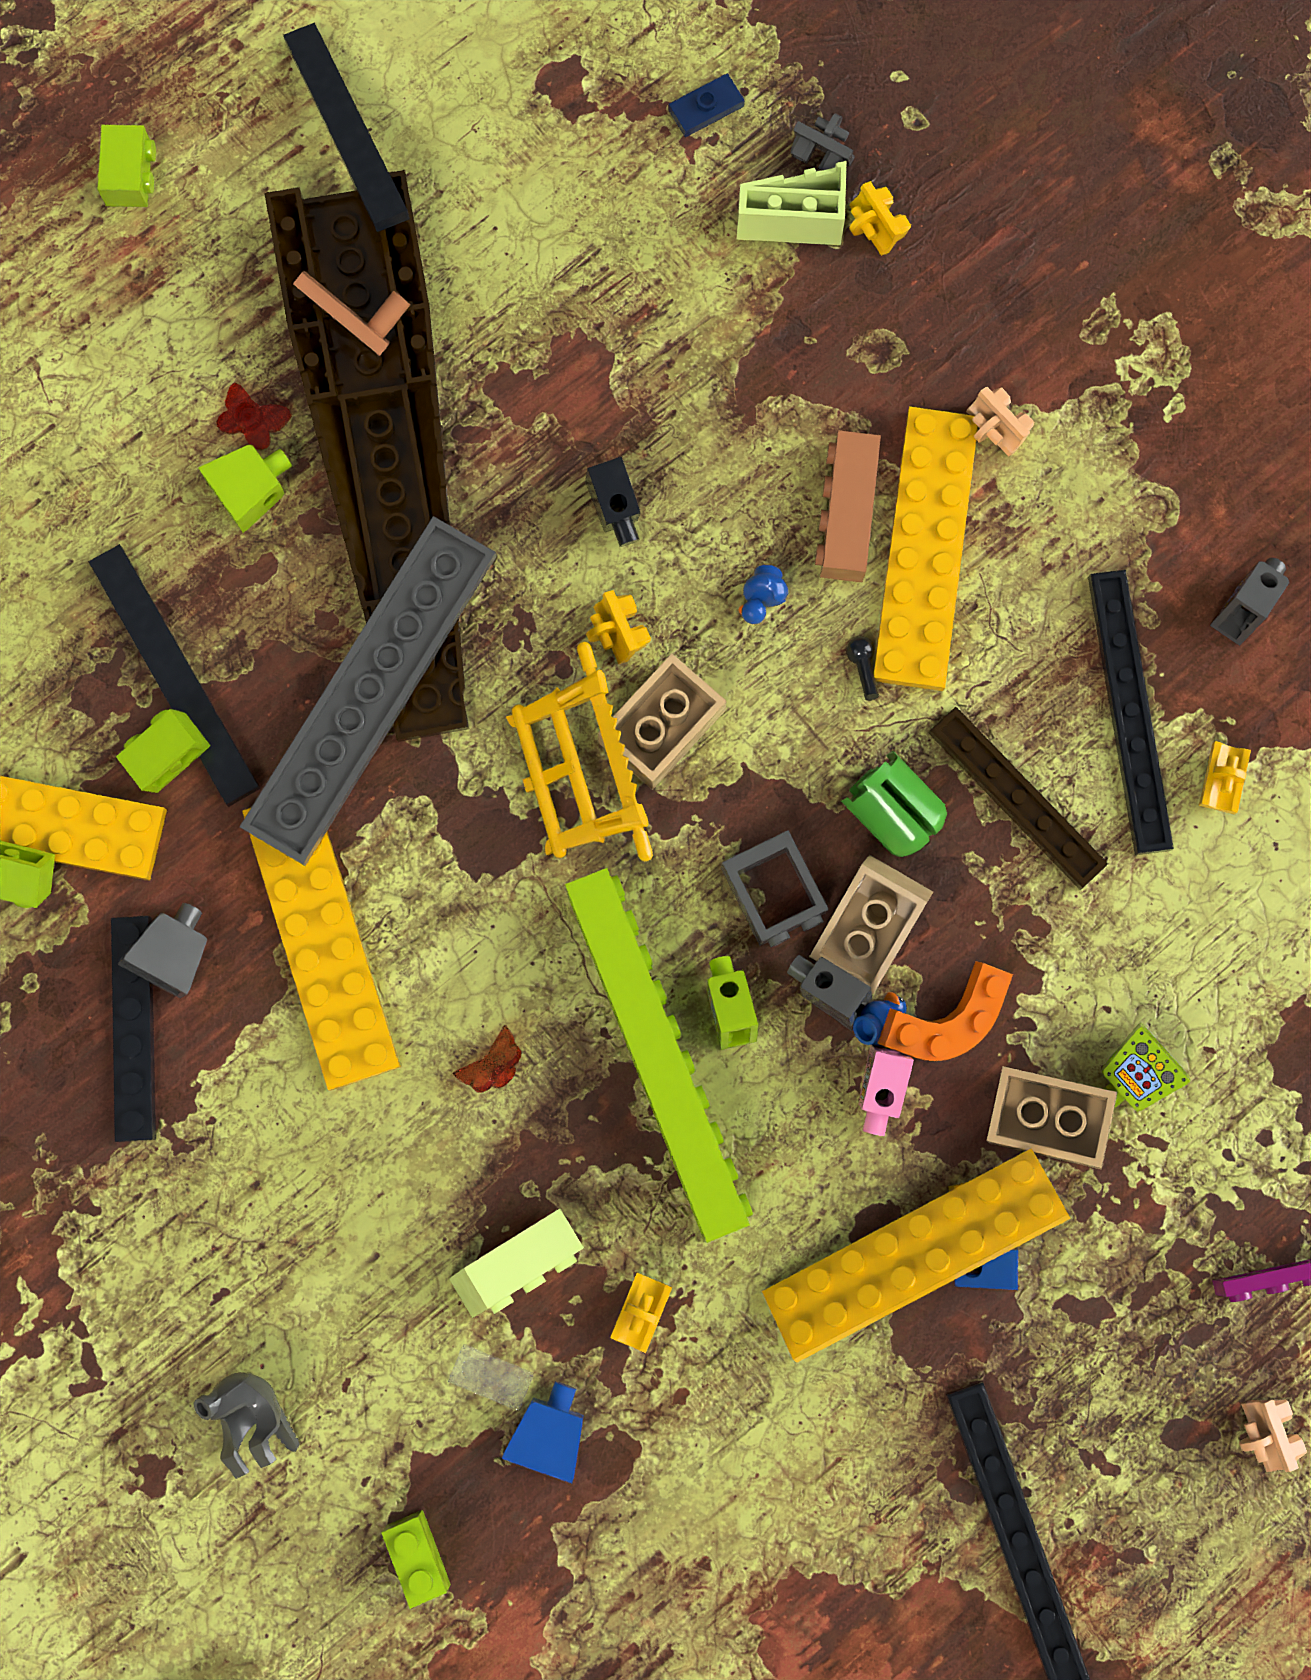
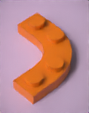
M975 961L964 995L957 1008L947 1017L935 1021L921 1020L890 1008L877 1044L929 1061L948 1060L966 1053L975 1047L994 1025L1013 974Z

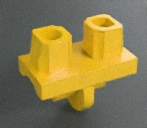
M870 181L862 184L859 195L849 205L852 209L851 213L855 218L850 224L849 229L854 236L864 233L868 240L873 242L882 256L889 253L896 242L907 234L911 224L905 215L899 214L893 217L889 211L893 204V196L887 187L875 189Z
M614 590L603 593V599L594 605L593 608L596 614L590 617L594 627L586 633L589 642L600 641L604 650L612 648L618 664L628 662L635 652L646 647L651 641V637L645 626L640 625L630 628L627 618L633 617L637 612V606L632 595L616 596Z
M1217 741L1212 743L1199 806L1234 815L1238 813L1251 750L1231 747Z
M637 1272L610 1338L646 1353L672 1287Z

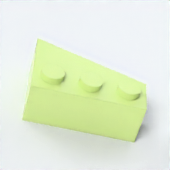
M846 161L836 163L835 168L816 172L815 168L806 169L803 175L784 179L783 175L740 184L737 239L841 245L845 222Z

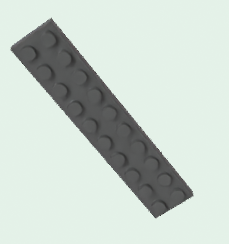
M432 517L243 820L240 828L306 866L497 557L495 551L436 517Z

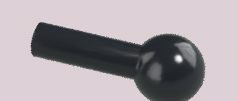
M857 636L848 642L846 654L848 659L857 665L865 700L872 701L879 697L870 661L874 656L875 648L869 638Z

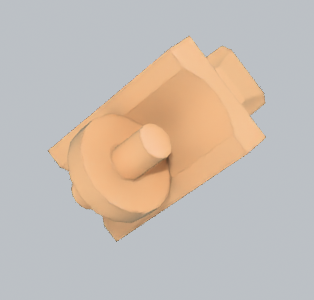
M985 387L979 392L977 399L966 411L969 415L975 416L972 421L980 428L974 435V438L980 443L988 437L1009 457L1017 451L1030 434L1034 421L1026 413L1020 412L1015 416L1007 408L1011 400L1003 388L991 391L988 387Z
M1286 1399L1250 1400L1243 1403L1242 1407L1248 1421L1244 1426L1248 1437L1239 1442L1241 1450H1254L1258 1463L1263 1462L1266 1472L1277 1470L1291 1472L1298 1469L1296 1461L1305 1455L1307 1450L1302 1438L1298 1434L1286 1435L1282 1423L1292 1419L1293 1415L1289 1402Z

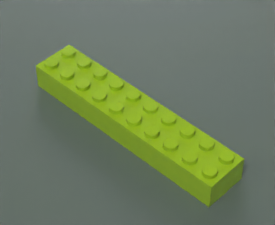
M605 868L565 884L568 899L704 1242H711L750 1226L747 1217L753 1215L746 1194L738 1195L733 1181L739 1179L731 1157L724 1159L718 1145L723 1144L724 1139L717 1122L709 1123L704 1111L710 1107L702 1085L695 1088L690 1076L696 1071L688 1050L681 1052L676 1040L680 1039V1029L674 1015L666 1016L662 1005L667 1004L666 994L660 980L652 981L649 971L653 969V962L646 945L638 946L635 937L639 935V927L632 910L624 911L621 903L625 901V892L618 875L611 877L608 869Z

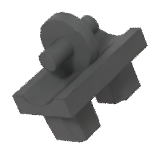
M835 113L830 121L819 116L814 126L823 130L824 134L798 121L793 130L796 138L791 148V156L807 164L815 148L826 153L818 167L820 171L835 168L836 163L846 161V164L850 166L855 158L853 150L833 139L836 137L845 142L848 138L849 132L839 127L842 116Z

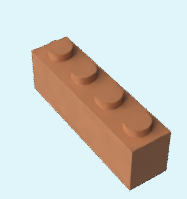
M838 430L835 443L829 442L826 464H832L831 476H825L822 494V497L829 498L828 509H821L819 531L825 532L824 544H817L815 565L821 566L820 578L863 582L867 570L881 435Z

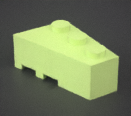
M558 1209L469 1264L449 1278L472 1318L489 1308L495 1314L514 1302L511 1294L523 1287L527 1294L546 1282L542 1275L554 1267L557 1273H560L577 1262L574 1254L584 1247L561 1209Z

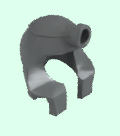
M251 1372L234 1373L223 1378L215 1385L213 1391L208 1396L201 1395L194 1401V1409L202 1419H220L223 1432V1447L220 1459L231 1471L235 1479L250 1472L239 1455L238 1450L246 1433L254 1424H256V1430L249 1441V1450L260 1468L268 1466L276 1460L270 1450L268 1441L273 1434L291 1452H296L299 1448V1439L296 1438L293 1428L290 1427V1422L287 1421V1417L279 1405L273 1388L265 1379Z

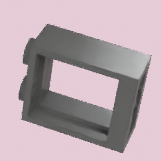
M789 830L722 862L721 870L759 946L767 942L770 947L777 946L791 938L788 932L800 926L803 931H807L824 922L821 916L826 914L828 907ZM786 853L813 907L766 929L739 875Z

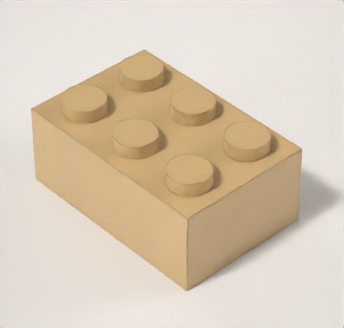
M672 653L613 716L617 718L615 729L621 731L619 742L625 744L623 756L629 758L627 768L633 771V774L651 790L661 782L725 712L727 702ZM599 731L598 743L605 748L601 732Z
M1003 1066L987 1142L1024 1152L1032 1148L1037 1155L1102 1170L1117 1092Z

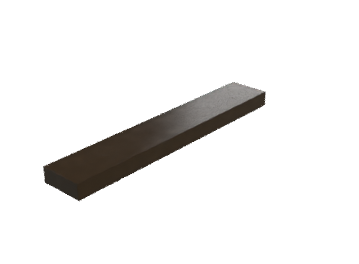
M957 707L953 708L928 732L1079 890L1083 889L1108 865L1106 860Z

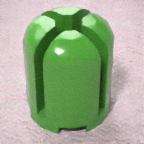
M891 751L886 755L890 760L889 763L885 761L880 767L871 768L849 789L853 797L851 799L846 797L840 801L891 854L903 857L914 854L922 849L930 841L929 836L932 834L936 835L942 829L947 816L945 804L894 751Z

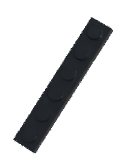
M150 916L111 918L115 1142L156 1140L153 984L118 965L123 955L152 922Z

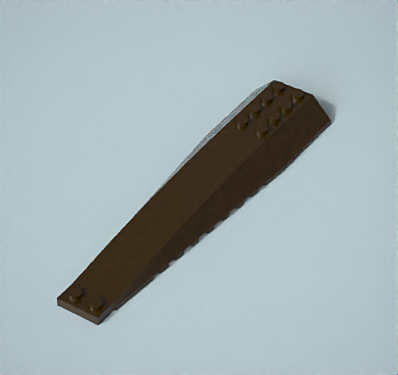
M405 170L389 172L408 210L410 219L379 232H376L357 190L303 199L300 187L264 193L287 327L366 623L432 517L434 516L450 525L430 305ZM302 272H307L367 323L393 290L410 303L408 309L385 336L390 343L380 356L293 284ZM459 618L394 722L396 740L398 742L469 729L463 696L465 679Z

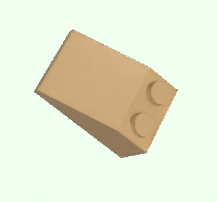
M869 855L858 870L809 957L816 961L820 957L827 959L870 986L871 992L874 994L933 891Z

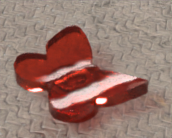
M232 383L225 399V406L228 410L218 417L216 423L221 432L229 435L241 432L245 435L249 445H253L255 449L264 450L271 443L270 432L280 431L290 421L292 414L288 408L280 405L268 404L259 406L258 403H255L241 385Z
M504 1025L488 1055L484 1056V1059L460 1068L452 1074L460 1082L470 1085L477 1093H483L491 1087L501 1088L514 1077L516 1073L515 1065L519 1062L522 1051L515 1044L511 1030Z

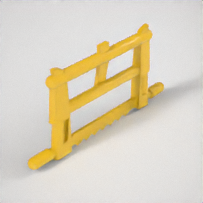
M584 641L578 644L577 652L586 677L561 691L556 687L552 693L526 707L517 704L512 708V715L506 716L508 723L512 727H516L530 777L522 780L526 793L535 791L548 835V840L545 844L546 855L553 853L555 857L563 858L567 853V849L592 842L604 843L607 836L633 830L634 834L632 837L640 860L647 862L653 856L647 831H644L643 828L648 826V818L643 805L638 804L636 801L635 792L637 784L631 782L633 771L627 769L629 758L623 756L625 744L619 742L621 731L615 729L617 718L611 716L613 705L607 703L605 694L609 693L605 675L600 669L596 671L597 664L591 645ZM590 700L623 807L621 810L597 819L565 714L566 710ZM551 717L564 763L544 771L530 725ZM569 775L583 824L562 832L548 785Z

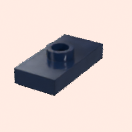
M726 73L669 103L668 111L686 138L743 108L745 100L729 74Z

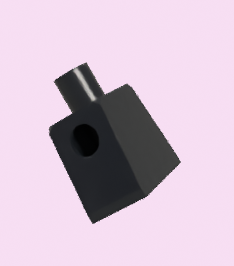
M622 456L587 468L585 483L604 532L614 530L619 547L628 546L639 541L634 522L638 521L641 513ZM611 505H620L623 511L615 512L611 509Z

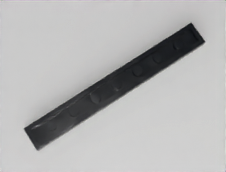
M315 22L284 34L285 43L376 232L409 220L408 210Z
M119 544L88 561L170 707L173 710L186 713L211 745L199 758L226 805L229 807L259 790L258 783L123 547Z
M1126 570L1090 574L1088 582L1134 854L1143 855L1171 851L1174 847Z
M980 1381L947 1393L946 1397L1046 1678L1047 1680H1090L984 1383Z

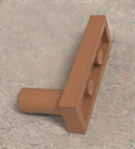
M302 272L293 283L379 356L390 343L385 336L410 306V303L393 290L367 323L307 272Z

